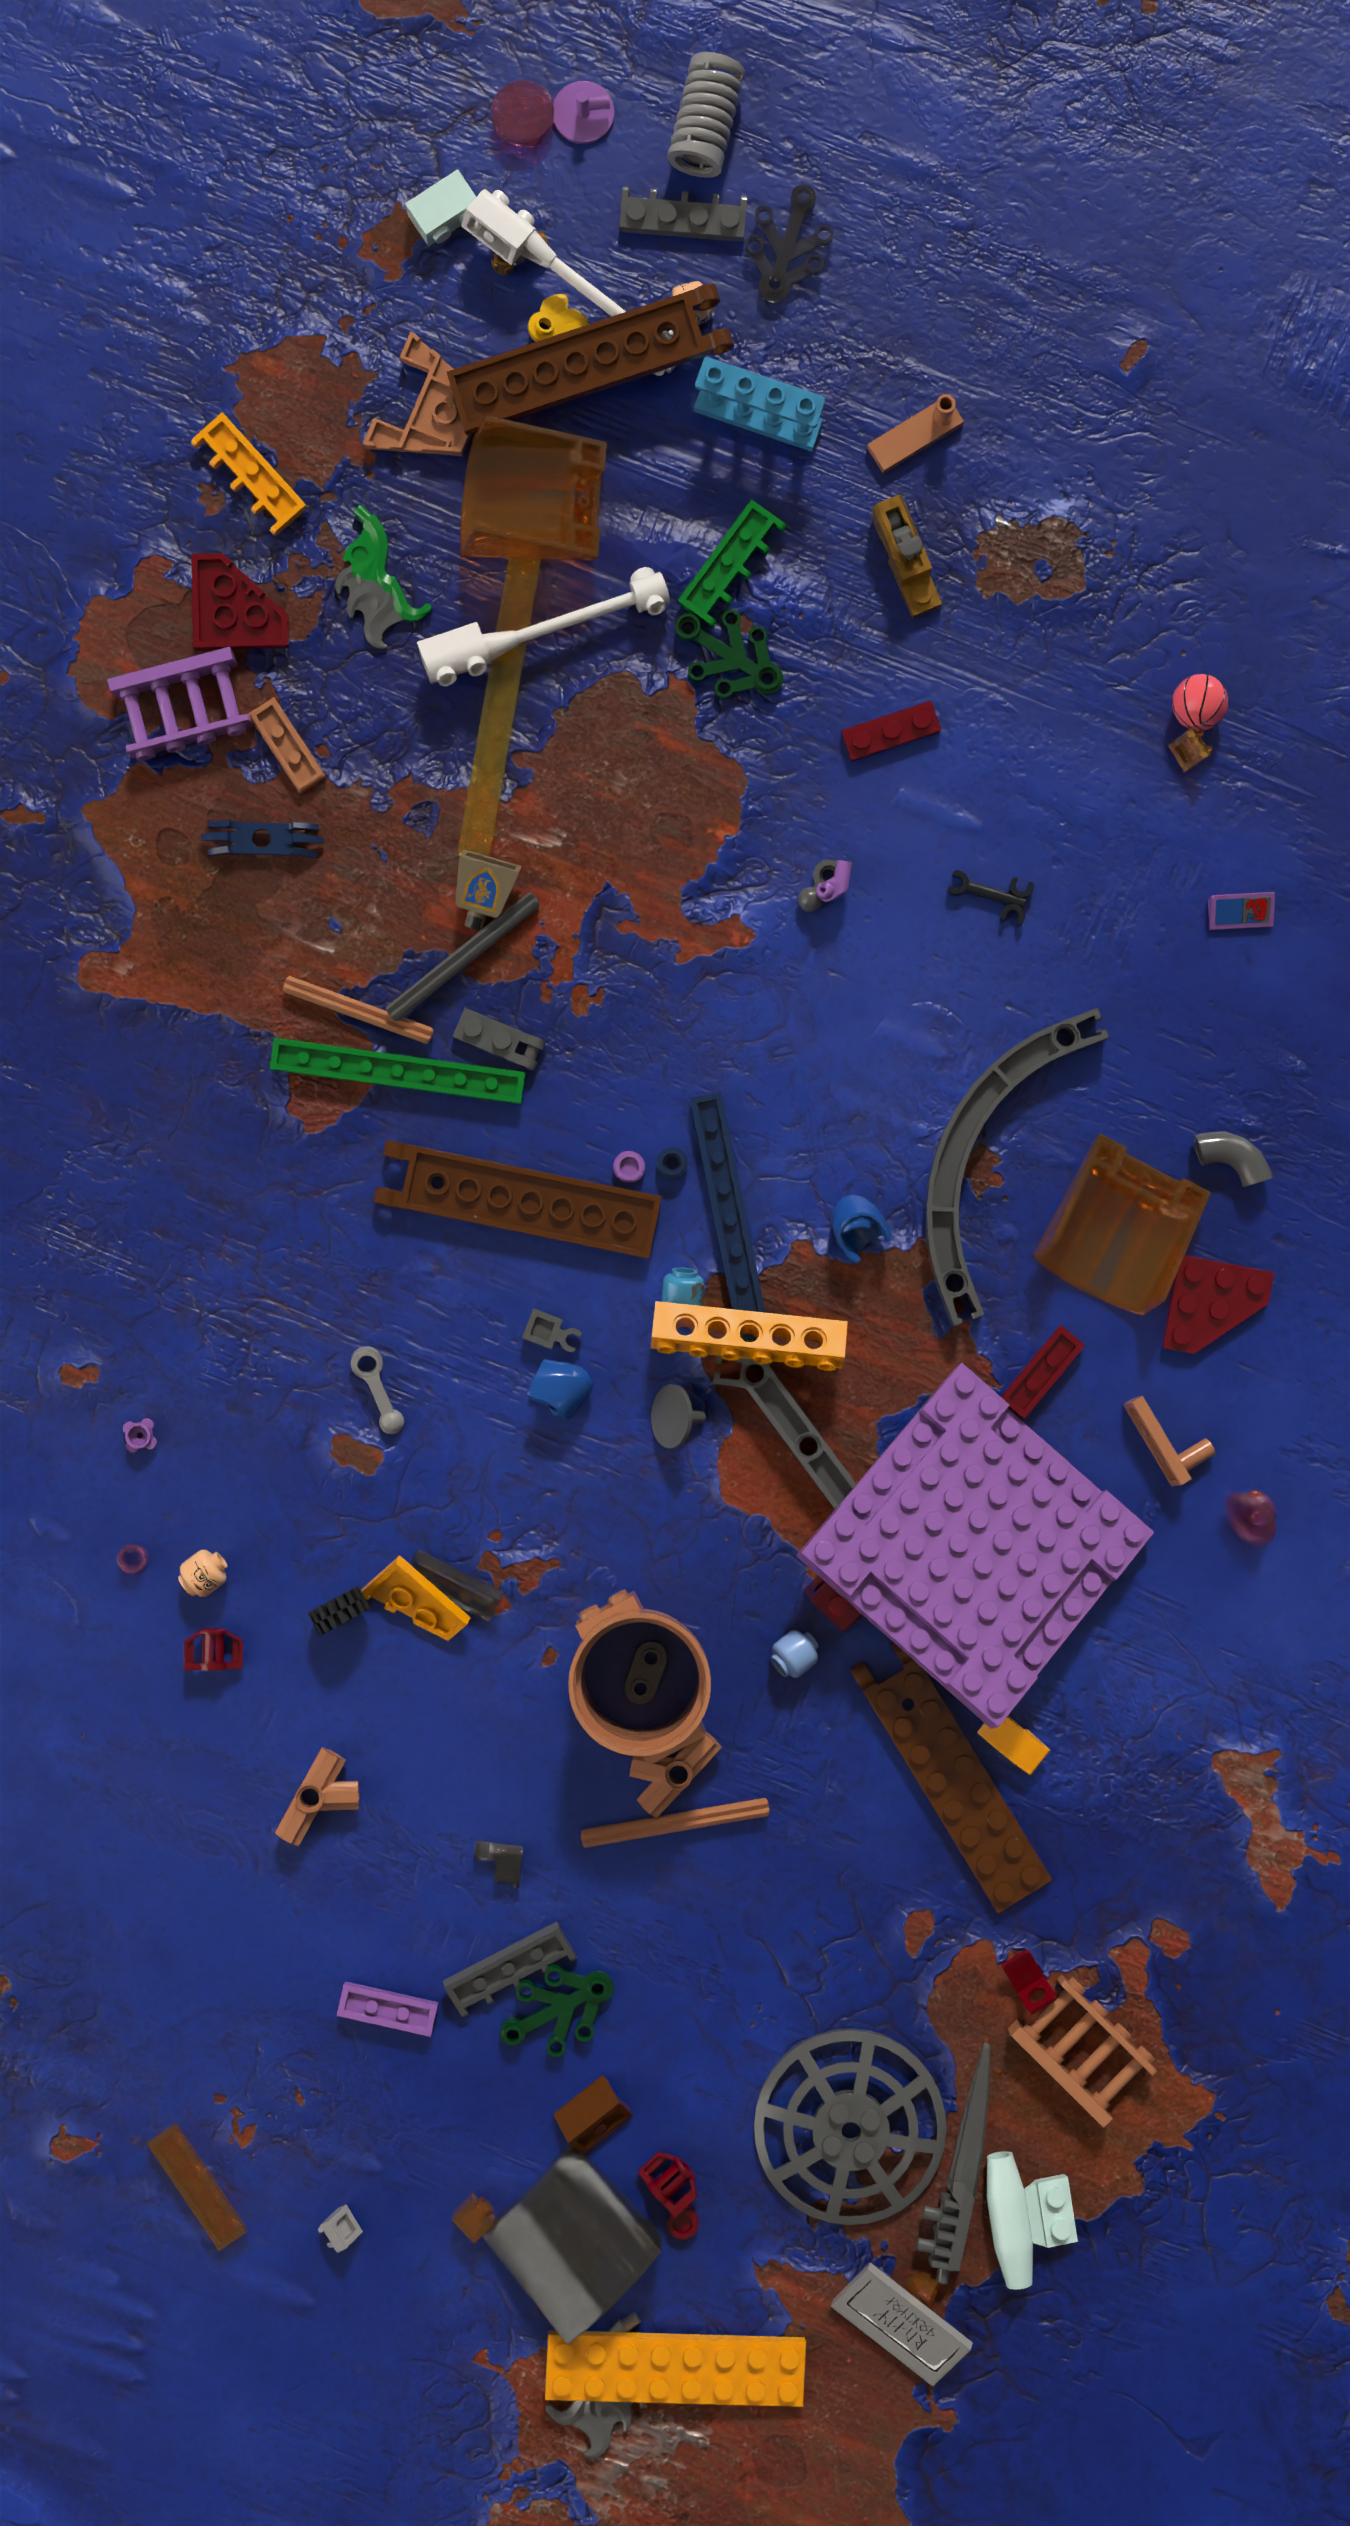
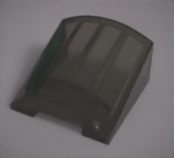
M570 2144L549 2164V2168L480 2232V2235L567 2345L603 2316L641 2277L661 2253L662 2234L585 2154L582 2155Z

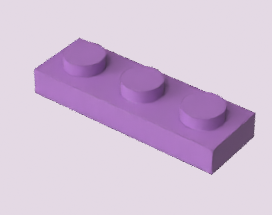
M345 1981L337 2016L431 2037L439 2002Z

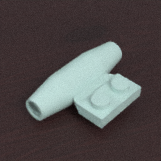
M995 2152L987 2156L986 2197L994 2249L1007 2288L1015 2290L1028 2288L1033 2284V2243L1050 2248L1078 2242L1068 2176L1061 2174L1036 2179L1024 2189L1012 2152Z

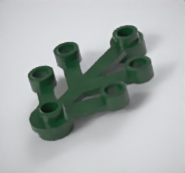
M729 609L722 615V625L728 631L731 647L700 629V621L695 615L683 614L677 619L675 624L677 636L686 642L694 640L723 658L708 663H692L688 668V677L692 682L701 683L707 676L740 669L749 676L733 681L720 679L716 682L715 695L719 699L726 700L733 693L756 689L763 695H772L780 690L783 684V673L778 666L770 663L766 645L767 631L763 627L755 626L751 628L748 635L749 643L755 647L757 665L746 657L740 631L741 616L738 611ZM733 615L737 618V622L730 625L726 622V617ZM685 625H691L694 631L691 634H685L682 628ZM753 633H762L764 636L763 640L755 641L752 638ZM694 668H701L704 673L700 677H695L691 672ZM764 675H770L773 678V682L766 685L761 679ZM725 684L729 686L730 691L727 694H722L718 691V687Z
M558 1965L548 1966L544 1974L545 1982L551 1987H557L563 1983L578 1988V1990L569 1995L536 1986L530 1980L520 1981L516 1987V1995L520 2001L530 2002L534 1999L550 2005L523 2020L517 2017L506 2018L500 2026L501 2040L508 2046H517L523 2042L526 2033L558 2017L553 2035L547 2040V2052L552 2057H560L566 2051L565 2037L574 2008L586 2001L582 2020L577 2022L575 2026V2036L581 2042L590 2041L594 2036L593 2023L599 2003L607 2001L614 1990L613 1980L606 1972L597 1970L583 1976L565 1971ZM556 1971L560 1974V1977L557 1980H551L548 1977L549 1973ZM599 1983L604 1988L601 1992H594L592 1986ZM529 1987L532 1992L529 1995H522L520 1989ZM586 2026L591 2031L587 2035H582L579 2033V2029ZM513 2029L518 2031L519 2035L516 2038H510L507 2036V2032ZM553 2042H560L562 2047L559 2050H553L550 2045Z

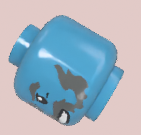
M683 1267L673 1268L672 1273H668L663 1278L662 1302L702 1306L704 1280L701 1276L697 1275L696 1270Z

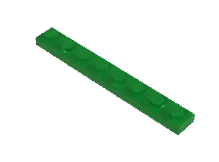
M274 1038L270 1070L520 1105H522L526 1073L520 1071Z

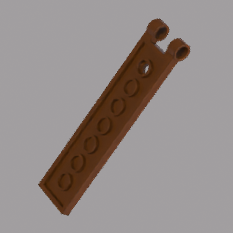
M712 283L704 284L693 290L447 371L465 434L469 435L710 354L721 355L732 350L734 343L729 329L722 328L701 336L694 310H709L720 303L716 285ZM663 331H673V337L669 340L663 339L661 336Z
M385 1140L382 1156L409 1161L403 1192L375 1187L373 1203L646 1259L650 1257L662 1196ZM440 1177L443 1179L444 1186L441 1189L433 1188L432 1181L434 1178Z
M892 1642L890 1645L904 1668L878 1684L863 1660L849 1668L995 1910L997 1913H1000L1052 1881V1878L926 1671ZM906 1698L914 1701V1706L910 1710H905L902 1707V1702Z

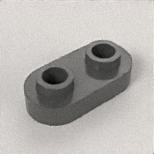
M646 1641L636 1650L625 1682V1694L633 1703H648L656 1694L667 1662V1652L659 1642ZM653 1652L657 1655V1661L650 1664L646 1662L645 1655ZM639 1682L644 1683L647 1687L643 1694L637 1693L634 1689V1686Z

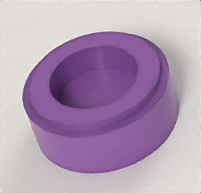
M624 1151L614 1160V1173L622 1182L634 1183L645 1172L644 1160L634 1151Z

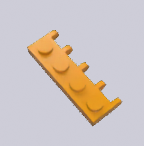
M223 412L191 440L190 443L194 448H198L206 442L217 454L209 462L213 469L218 468L224 462L238 477L230 485L234 492L239 491L245 485L257 498L258 502L251 508L255 515H258L266 508L277 522L270 528V532L274 536L283 531L307 509L306 504Z

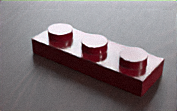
M928 701L841 731V735L850 761L854 762L941 732V727L932 701Z
M1059 1325L1000 1397L1010 1404L1008 1407L1025 1419L1085 1345L1062 1325Z

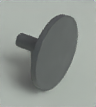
M674 1384L665 1385L655 1396L651 1411V1424L655 1438L663 1447H680L688 1438L692 1423H704L705 1412L692 1410L689 1396L681 1386Z

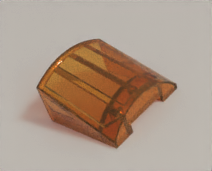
M484 416L470 443L460 520V556L596 560L599 555L600 527H597L601 476L605 471L607 442L497 417Z
M1099 1133L1032 1257L1050 1272L1081 1291L1119 1308L1144 1315L1166 1300L1211 1192L1185 1178L1178 1181L1127 1154V1147Z

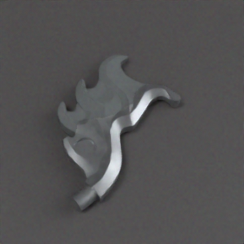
M633 2311L623 2320L619 2318L608 2332H629L640 2324L641 2320L637 2313ZM573 2401L567 2409L563 2410L557 2409L552 2402H548L546 2404V2412L557 2423L562 2425L572 2424L585 2432L590 2438L591 2448L584 2451V2456L593 2458L600 2456L608 2449L611 2442V2431L616 2422H623L624 2431L628 2430L632 2418V2402ZM640 2403V2407L644 2409L646 2403Z

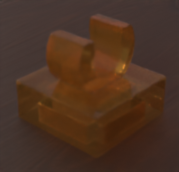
M1193 728L1168 745L1184 772L1195 767L1211 755L1210 752L1212 751L1211 745L1206 747L1201 738L1204 735L1203 732Z

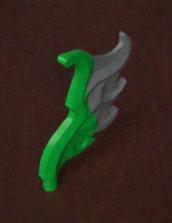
M359 505L353 514L363 523L364 529L361 535L348 546L344 553L343 562L346 564L351 563V566L339 573L335 588L337 595H341L343 587L349 588L350 595L347 601L348 615L351 619H354L355 611H361L364 614V633L369 644L377 649H388V646L383 643L382 637L389 627L402 621H420L432 611V607L426 603L420 609H414L407 603L395 576H390L385 571L389 547L384 528L375 514L371 515L363 505Z

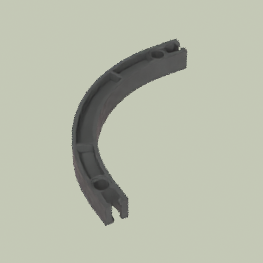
M1098 1008L1036 1032L1007 1051L969 1088L954 1109L941 1134L932 1158L926 1185L924 1221L930 1267L951 1326L963 1323L962 1317H957L953 1298L960 1297L963 1294L966 1295L973 1310V1313H971L972 1319L984 1315L964 1259L959 1229L961 1184L974 1142L984 1123L997 1105L1027 1076L1057 1059L1101 1043L1109 1038L1106 1029L1095 1031L1096 1036L1086 1039L1080 1037V1031L1076 1025L1089 1019L1091 1022L1102 1020ZM1058 1031H1067L1071 1035L1072 1042L1070 1046H1062L1058 1043L1056 1038ZM951 1274L957 1275L962 1281L961 1289L955 1293L949 1291L945 1284L947 1277Z

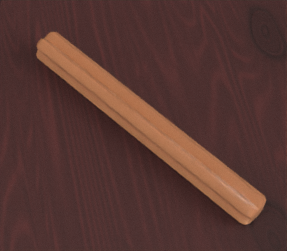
M288 976L284 982L283 991L292 996L424 1044H429L432 1039L434 1030L424 1024L404 1017L399 1021H394L385 1010L292 976Z

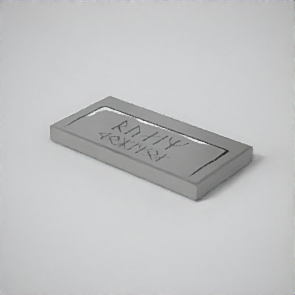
M869 2263L833 2299L831 2304L834 2310L932 2386L950 2371L972 2348L973 2342L872 2263Z

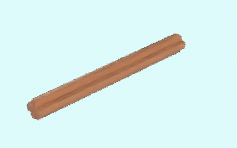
M760 1798L663 1815L657 1819L651 1817L583 1829L581 1831V1840L583 1846L588 1848L765 1817L770 1814L768 1800Z

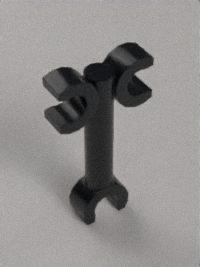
M953 871L952 877L960 879L962 886L960 888L949 886L947 892L950 895L959 896L966 892L1005 904L1007 906L1000 913V921H1005L1008 912H1015L1018 916L1016 926H1020L1025 918L1023 908L1026 898L1033 892V882H1029L1026 891L1020 892L1016 888L1018 878L1014 877L1009 884L1010 893L969 881L963 871Z

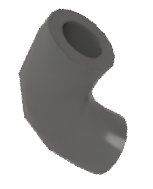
M1226 1131L1205 1132L1193 1136L1195 1152L1202 1166L1219 1162L1230 1165L1236 1170L1242 1187L1273 1179L1271 1169L1262 1152L1245 1137Z

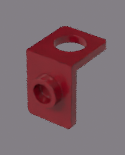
M1028 1949L1001 1965L1030 2015L1035 2014L1057 2000L1056 1994ZM1035 1991H1046L1042 2000L1038 2002L1030 2001V1996Z

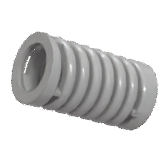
M699 52L691 57L688 76L679 105L680 110L677 113V122L674 124V134L671 136V146L667 152L669 164L681 172L704 178L715 177L721 173L725 158L724 152L727 150V141L730 138V129L733 126L732 118L735 117V107L739 102L738 94L742 90L741 81L744 80L746 72L744 67L733 58L715 52ZM711 68L723 69L731 72L734 75L732 76L725 72L711 70ZM679 157H681L682 159H684V160H686V161H688V162H690V163H692V164L700 165V167L698 168V167H694V166H691V165H689V164H686V163H685L684 161H682Z

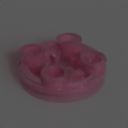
M525 80L511 82L505 85L493 100L491 114L495 132L499 137L512 145L537 147L552 129L554 123L552 99L543 87L534 82Z

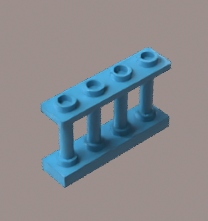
M709 357L703 359L695 382V388L700 390L694 406V412L813 452L823 423V418H820L825 403L824 396Z

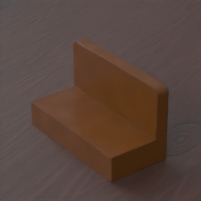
M600 2076L554 2113V2118L567 2142L582 2155L633 2116L629 2106L617 2097L608 2079L604 2076Z

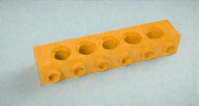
M655 1301L651 1349H657L658 1352L664 1354H673L676 1351L689 1352L694 1357L717 1355L729 1361L746 1358L753 1359L754 1362L759 1364H770L774 1361L784 1362L790 1367L812 1365L817 1366L820 1370L832 1371L836 1368L842 1369L845 1359L848 1321ZM680 1327H687L691 1329L693 1333L684 1336L679 1334L677 1332V1329ZM718 1330L724 1334V1337L715 1339L709 1335V1332ZM752 1334L756 1341L746 1342L741 1338V1335ZM783 1337L788 1341V1344L779 1346L772 1339ZM813 1340L816 1341L820 1345V1347L817 1349H810L805 1345V1342Z

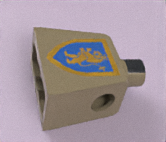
M465 849L462 851L458 863L455 905L468 910L464 924L466 927L482 930L486 915L494 918L499 917L522 866Z

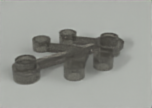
M799 185L791 193L790 203L793 211L783 239L773 222V210L769 206L762 205L755 211V223L762 228L777 257L774 269L763 253L764 241L760 236H749L745 242V251L748 256L753 258L762 276L759 282V291L761 296L769 302L776 303L784 300L789 294L791 285L809 276H818L823 271V258L818 254H811L806 258L804 265L786 273L790 261L818 247H827L833 240L832 228L829 225L822 224L815 229V234L796 243L804 215L810 213L815 207L816 194L808 185ZM806 193L809 199L802 201L798 198V195ZM761 213H767L770 218L763 221L758 216ZM826 232L829 234V238L825 240L820 239L818 234ZM756 242L760 245V248L752 250L749 248V244ZM812 261H816L819 263L820 267L817 269H812L809 267L808 264ZM777 281L781 286L778 289H772L769 283Z

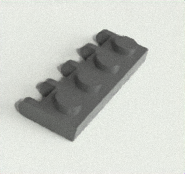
M623 186L619 232L744 242L748 196H741L740 206L719 204V194L713 193V202L711 204L688 202V191H682L681 201L657 199V189L651 188L649 199L629 197V187Z
M556 1921L443 1980V1985L462 2018L469 2016L467 2007L484 1998L488 2005L495 2002L493 1993L512 1983L516 1988L522 1978L539 1969H542L545 1974L549 1964L566 1955L571 1962L577 1960V1956Z

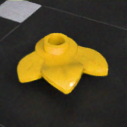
M554 294L543 300L540 312H536L530 317L527 327L530 337L537 342L588 325L589 320L580 311L573 308L568 309L566 295ZM539 323L547 325L549 329H542Z

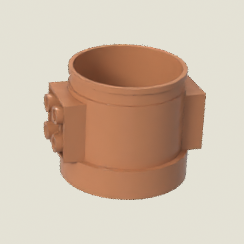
M626 1589L610 1596L609 1600H607L609 1604L599 1609L598 1605L595 1604L581 1611L580 1615H578L580 1619L577 1620L575 1627L582 1642L575 1653L569 1672V1697L577 1720L596 1742L620 1754L642 1756L646 1765L649 1766L706 1736L705 1727L701 1720L705 1715L710 1699L711 1675L706 1654L697 1638L688 1628L665 1613L644 1609L635 1591L627 1593ZM645 1622L665 1627L685 1642L695 1658L699 1672L695 1693L687 1707L677 1717L663 1725L646 1729L620 1725L609 1719L597 1708L587 1690L584 1668L590 1649L604 1634L624 1624Z

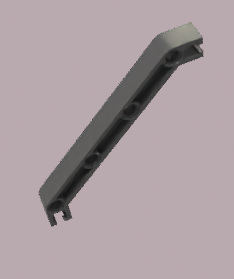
M721 1356L716 1357V1364L721 1365L723 1359ZM740 1358L735 1361L742 1364L738 1380L719 1378L720 1372L715 1371L713 1377L714 1384L745 1388L821 1492L833 1508L836 1509L856 1483L768 1364L756 1363L753 1359ZM752 1364H757L763 1369V1378L757 1383L748 1381L745 1376L746 1369ZM805 1437H812L817 1443L816 1451L811 1455H804L799 1449L800 1441Z

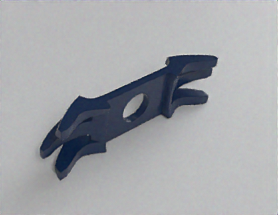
M210 821L208 823L209 828L232 829V832L221 831L201 834V841L232 843V847L220 846L207 849L208 856L250 854L300 856L318 859V852L292 847V844H324L323 837L293 833V830L319 831V824L303 822ZM259 830H266L271 835V842L263 848L257 847L253 842V836Z

